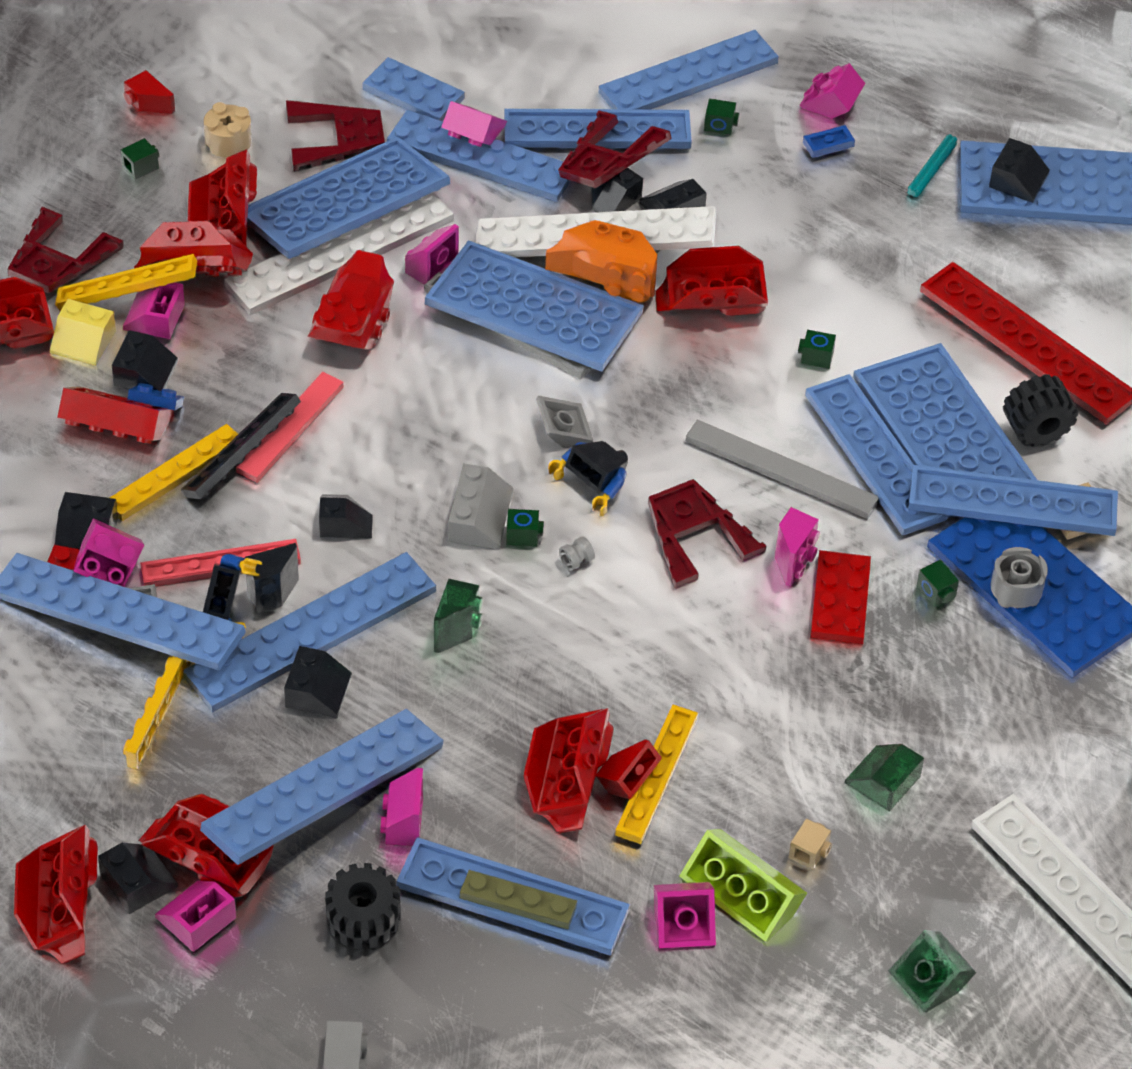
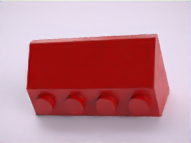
M78 386L63 388L57 418L65 419V424L80 427V423L89 425V430L104 432V429L113 431L112 435L127 438L128 435L137 437L136 441L151 444L152 440H160L174 410Z

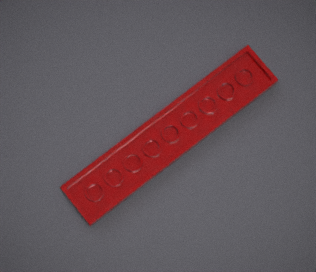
M951 262L921 284V293L1031 372L1038 375V377L1044 374H1050L1051 377L1057 376L1063 382L1073 402L1105 425L1132 405V388L955 262Z

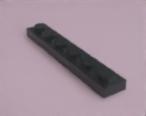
M281 393L181 489L185 497L202 499L208 496L211 488L224 480L234 466L242 463L245 456L251 450L257 448L267 434L275 431L278 428V424L295 411L294 408L301 402L297 394Z

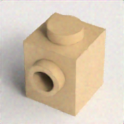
M806 818L791 841L788 858L814 870L821 857L826 858L832 848V843L829 842L831 830L821 823L813 822Z

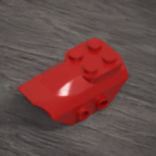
M247 149L226 158V163L213 172L189 182L188 221H210L218 230L230 229L246 246L248 203L253 201L257 194V166L250 162V154Z
M210 221L163 222L140 246L141 257L134 266V269L194 254L197 259L196 273L205 274L206 277H219L220 273L239 277L242 276V272H247L253 253L230 229L218 230Z
M740 246L689 249L666 267V278L661 286L655 290L657 311L719 309L722 314L732 316L758 314L763 312L768 306L763 261Z
M357 250L344 265L338 268L327 294H323L318 311L314 313L313 325L307 337L364 350L373 349L376 340L381 339L383 323H387L390 317L389 304L394 280L386 269L382 255Z
M17 277L0 280V345L6 344L8 347L15 349L49 341L53 337L54 329L44 288Z
M608 708L555 718L534 728L523 776L534 813L545 817L557 833L581 830L583 827L597 770L607 761L614 727L609 722L610 713Z
M202 793L177 801L164 817L156 819L138 840L142 843V846L197 873L200 881L216 882L232 897L244 896L251 890L264 873L274 845L237 865L200 831L201 822L230 806Z
M86 824L37 847L16 863L14 916L34 950H44L52 954L61 964H66L85 955L88 888L97 880L98 855L97 841L95 838L90 837V830Z

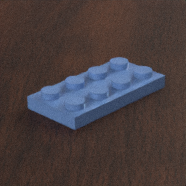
M389 57L362 83L363 90L406 110L440 121H444L450 101L461 103L465 99L464 91Z

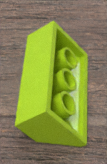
M709 829L705 832L679 875L687 883L710 882L714 888L715 904L765 942L769 941L794 916L807 895L806 891L722 829Z

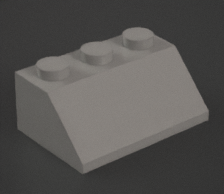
M463 463L448 521V542L492 549L500 548L508 509L513 495V487L489 467Z

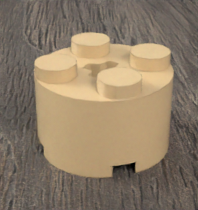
M218 102L206 113L204 117L205 144L210 148V152L220 157H229L250 148L252 144L251 118L247 108Z

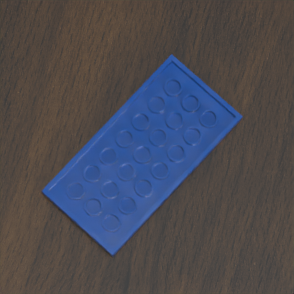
M964 517L928 540L927 547L1072 678L1132 638V605L1043 527ZM1013 547L1028 548L1032 550V554L1037 557L1040 555L1045 560L1048 573L1042 597L1036 606L1004 608L999 605L998 600L993 595L991 579L995 561L1006 549Z

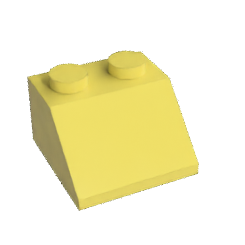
M68 299L57 317L50 353L96 366L116 333L114 311Z

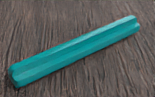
M949 134L944 138L908 186L907 193L909 196L912 195L916 198L921 194L957 145L958 139L956 136Z

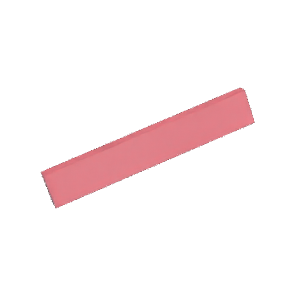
M322 372L299 397L301 402L294 408L295 411L290 416L284 418L278 424V428L275 431L267 434L261 440V444L245 456L244 461L236 466V473L258 483L344 388L343 381Z
M290 539L140 562L144 586L155 584V587L208 579L212 576L214 564H220L221 558L225 554H233L245 558L246 556L293 543L297 545V540ZM297 545V555H298V565H299V564H301V558H300V553H299V549H298V545Z

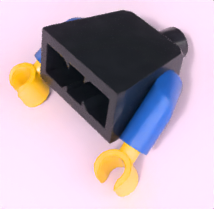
M604 441L578 442L561 456L562 460L550 461L548 465L549 474L553 473L554 479L560 480L564 477V467H566L598 494L603 493V496H597L593 499L592 511L601 505L600 516H604L607 513L608 500H613L624 485L627 471L625 470L628 464L627 453L623 450L616 451Z
M233 554L222 556L220 564H214L203 612L232 621L229 616L241 571L243 574L259 576L255 572L257 564L262 565V562ZM235 622V623L244 625V627L246 628L245 623H243V622Z

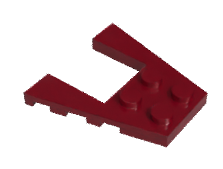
M286 100L288 123L334 120L337 145L291 148L293 172L299 171V167L311 165V167L322 165V161L335 158V161L343 160L345 155L353 153L358 155L385 143L380 110Z
M599 110L596 113V120L590 122L587 126V133L584 138L580 137L577 141L575 151H570L558 169L561 178L597 188L671 140L670 131L651 126L623 153L595 145L619 123L617 115Z
M42 206L40 215L32 223L29 235L26 234L21 249L17 250L7 269L8 276L20 278L44 288L46 293H51L58 287H61L122 250L124 242L117 237L102 232L76 259L42 245L41 243L63 223L62 214Z
M694 479L651 495L648 498V505L675 589L698 580L699 576L698 571L677 541L678 538L718 523L742 561L766 551L767 546L763 542L759 543L745 525L741 526L733 519V514L727 509L723 510L716 503V499Z

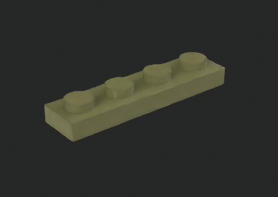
M468 870L460 890V899L564 929H569L577 908V900L472 870Z

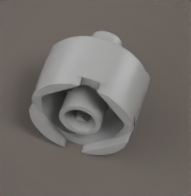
M1013 547L1006 549L999 558L997 557L991 579V591L1000 606L1004 608H1025L1036 606L1039 603L1048 573L1047 564L1040 555L1037 557L1028 548Z

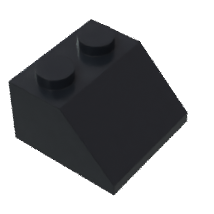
M1009 138L992 167L989 187L1033 203L1048 177L1050 169L1032 145Z
M694 179L678 181L640 198L639 202L646 210L705 207L707 193Z
M129 330L112 364L114 386L131 389L138 386L139 383L152 385L154 390L162 391V389L166 388L178 362V357L153 335Z
M65 492L58 511L55 545L80 549L93 518L116 528L118 522L116 499Z
M296 543L245 557L262 562V565L257 564L255 572L259 576L246 574L247 591L256 613L282 607L298 582Z
M299 646L284 687L285 707L338 718L352 678V672L326 651Z
M122 842L98 855L101 877L129 914L178 887V883L154 851L141 844Z

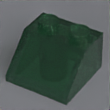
M448 579L434 617V652L440 653L470 640L473 637L475 628L480 629L483 614L480 613L483 597L479 596V585Z
M903 744L876 745L845 779V784L890 812L921 777L924 757Z
M924 930L888 970L920 1009L926 1013L958 994L977 973L940 931Z

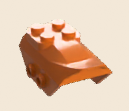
M593 220L564 231L562 239L546 251L545 270L601 284L606 292L613 296H619L635 302H646L655 295L658 254L641 231Z

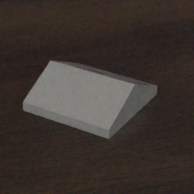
M544 396L536 398L547 435L563 448H568L578 442H593L581 403Z

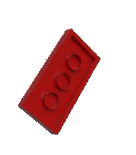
M819 550L810 638L863 644L871 556Z

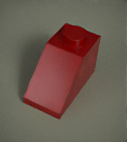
M147 70L124 81V99L138 111L170 114L175 112L174 94Z
M645 739L611 755L598 771L596 777L609 794L631 799L661 761L662 757L652 743Z

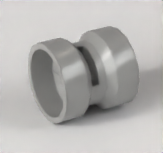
M585 537L576 539L572 545L566 544L559 548L560 559L569 571L579 568L582 562L588 563L595 558L594 549Z

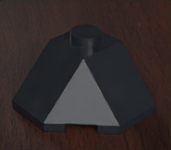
M626 168L597 188L591 187L592 210L596 213L626 211L642 198L643 178L631 169Z
M321 495L319 509L320 537L372 538L373 515L349 495Z

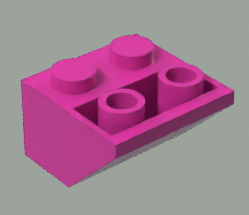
M850 63L841 67L838 65L830 72L825 74L819 73L813 78V84L804 93L800 107L833 119L850 111L866 83Z
M174 282L165 286L137 292L123 324V330L171 339L185 305L183 284Z
M792 507L779 523L775 550V560L785 585L789 587L792 586L796 579H801L807 562L814 560L818 550L815 544L820 536V531L817 530L819 519Z
M93 518L82 541L73 571L85 577L91 576L125 587L142 552L144 543L135 536Z
M198 880L155 914V918L194 952L236 919L235 899L216 882Z

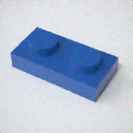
M846 125L803 136V144L811 157L814 158L852 148L855 146V139Z
M139 383L138 386L129 389L127 399L170 410H177L183 406L184 396L176 395L177 392L174 390L162 389V391L154 390L152 385Z

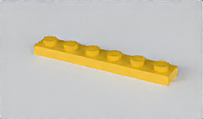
M194 254L58 287L55 305L61 311L68 299L86 304L97 303L101 300L117 298L122 295L141 292L178 281H186L195 277L197 259Z
M225 424L109 497L116 499L118 519L124 521L195 476L238 433L228 424Z
M175 656L168 657L165 672L162 677H158L155 684V692L152 697H148L144 707V714L142 718L137 719L134 726V734L131 739H127L124 745L123 754L126 755L127 767L138 770L183 679V670L189 667L190 661Z
M672 704L654 744V748L662 759L634 796L629 799L616 827L615 836L642 844L697 721L698 712Z

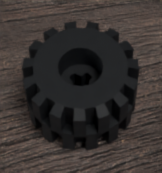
M1044 374L1041 377H1038V375L1033 376L1030 380H1024L1019 383L1020 385L1017 388H1013L1009 392L1010 395L1004 399L1003 411L1018 440L1025 446L1029 444L1031 447H1037L1040 444L1044 446L1054 440L1057 441L1061 439L1063 434H1067L1071 430L1070 427L1077 422L1078 410L1063 382L1057 376L1051 377L1050 374Z
M356 863L349 865L348 872H345L343 869L339 870L336 873V880L330 879L328 891L325 892L327 923L330 926L332 935L335 938L340 936V942L346 946L353 942L354 949H362L363 944H369L371 949L377 947L378 940H381L383 943L390 940V932L396 933L399 927L398 920H401L399 886H396V879L391 874L386 877V869L381 866L374 870L371 863H364V868H357Z

